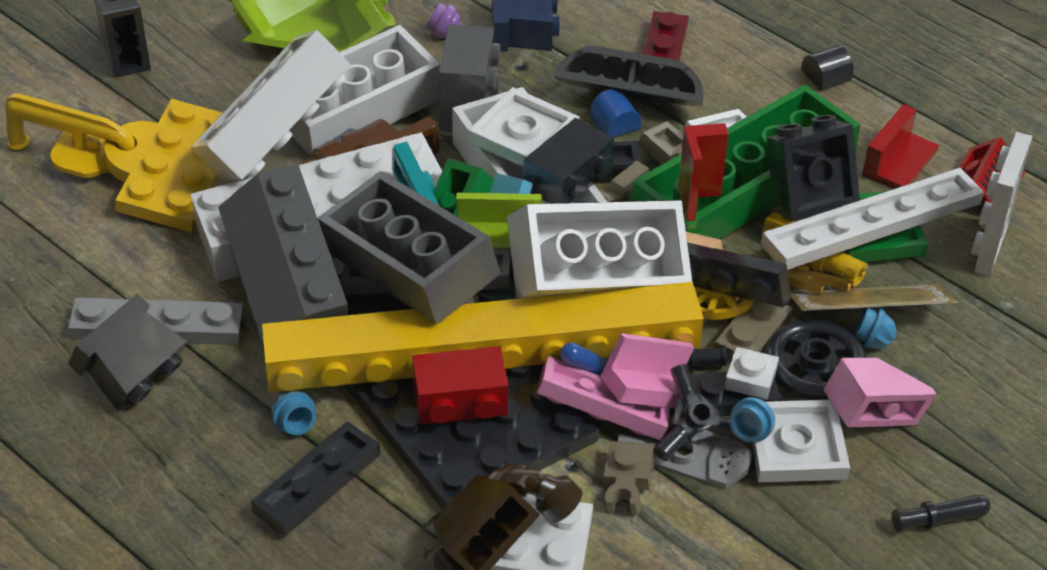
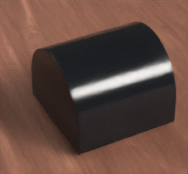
M835 45L805 56L802 60L801 70L823 91L851 81L854 66L847 49L842 45Z

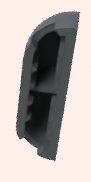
M581 47V49L567 56L563 62L561 61L554 74L557 80L574 86L603 92L609 89H617L625 96L664 103L702 106L704 100L701 82L694 71L686 64L674 59L606 47Z

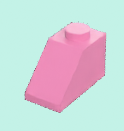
M842 358L823 389L847 427L917 425L937 395L932 387L879 358Z

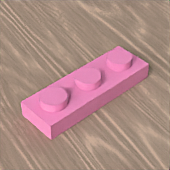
M547 357L540 376L538 394L546 396L554 403L566 404L587 412L598 420H608L629 428V430L637 435L662 440L668 428L670 408L621 403L599 375L569 365L553 357Z

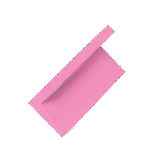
M621 333L600 378L621 403L675 408L676 401L680 398L670 369L680 364H687L695 347L689 342Z

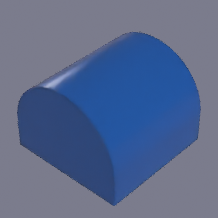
M606 90L600 93L592 102L590 107L591 119L601 132L613 138L641 129V116L620 90Z

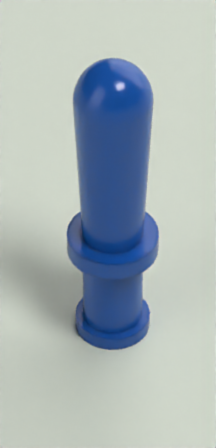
M566 343L560 350V356L565 363L601 376L608 362L607 359L576 343Z

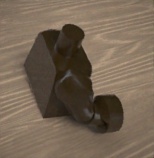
M517 463L493 470L486 476H475L460 493L451 497L448 506L433 522L434 529L438 535L433 555L436 569L490 570L540 514L550 523H557L569 516L581 501L582 489L567 475L558 477L550 474L539 475L540 469H530L527 465ZM528 494L535 495V509L523 497H527Z

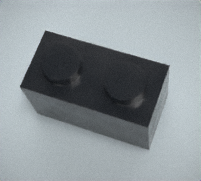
M575 117L524 158L523 180L533 183L530 193L541 194L542 200L549 204H566L580 199L590 186L600 178H605L611 172L614 165V138Z

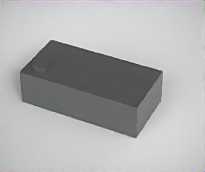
M379 171L318 217L322 233L332 256L436 325L501 274L490 237L382 171Z

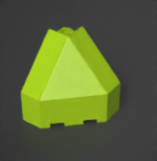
M387 0L232 1V4L235 6L232 11L239 23L249 34L241 41L285 48L298 35L318 30L338 52H342L396 26L394 17L384 9V6L388 4Z

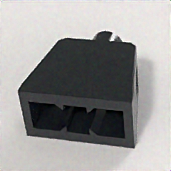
M94 0L102 43L114 77L151 70L141 8L137 0ZM120 43H129L132 45V48L122 51Z

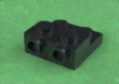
M821 115L811 119L812 126L802 128L801 124H785L777 127V135L766 137L770 176L778 178L780 183L783 218L793 221L860 201L853 124L838 121L834 115Z

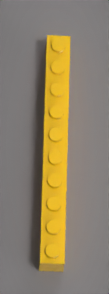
M693 282L462 304L437 325L414 309L267 323L262 324L268 391L278 392L413 378L412 355L501 346L504 366L507 369L545 364L548 356L563 361L560 356V350L564 344L570 342L576 343L603 358H609L621 333L689 342L695 347L694 349H697L701 345L704 318Z

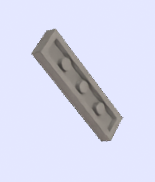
M75 298L68 326L70 340H83L130 299ZM145 300L150 305L147 313L187 340L188 344L240 345L245 318L244 303Z

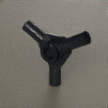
M680 364L671 368L670 372L680 399L676 401L672 422L674 429L654 448L656 455L661 460L668 461L686 441L704 440L712 438L716 434L743 441L733 433L730 419L721 417L720 412L704 396L696 393L687 365Z

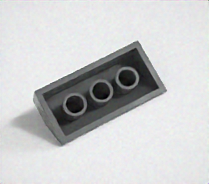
M299 164L256 174L218 206L263 349L262 324L348 316V304Z

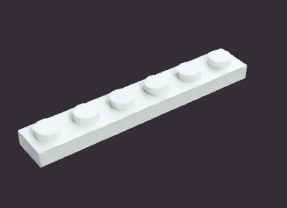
M957 168L763 232L760 245L775 262L787 264V270L979 205L981 204L984 191L961 168Z

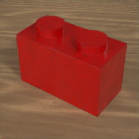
M501 346L412 355L413 387L419 424L446 423L476 418L486 419L508 415V381Z

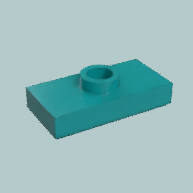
M405 141L394 145L392 149V172L396 180L439 206L434 196L435 188L431 175L427 170H421L408 142Z

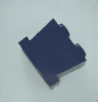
M492 0L494 43L501 44L500 52H508L509 47L552 51L553 36H559L560 30L559 14H557L558 0Z

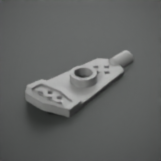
M621 433L618 438V442L654 443L655 447L662 442V440L660 441L649 436L638 438ZM720 438L719 441L706 439L695 442L686 441L680 448L690 450L691 454L681 455L676 452L668 461H663L656 455L654 466L726 490L748 474L753 452L737 440Z

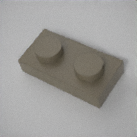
M754 301L753 307L750 310L736 316L715 341L714 348L725 345L727 360L732 361L736 347L765 354L768 340L774 332L790 322L793 308L787 305L782 308Z

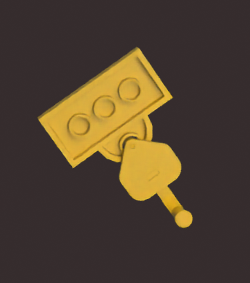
M14 93L6 99L8 148L11 150H21L29 145L30 137L25 134L24 120L63 131L50 154L51 163L57 170L83 178H90L110 172L116 179L125 182L115 200V211L190 233L193 232L196 222L190 194L215 188L220 177L190 147L219 118L222 112L171 99L158 123L136 121L119 126L108 118L23 94Z

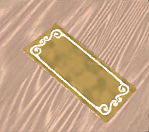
M938 284L851 288L850 291L825 289L823 294L806 290L790 291L791 298L801 310L959 303Z

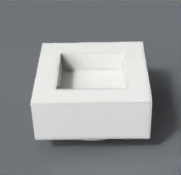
M736 347L726 376L725 389L768 399L779 357Z

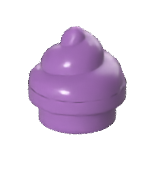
M440 2L428 21L426 28L433 31L432 36L437 39H444L447 35L449 24H463L460 22L461 17L455 6L451 4L446 6Z

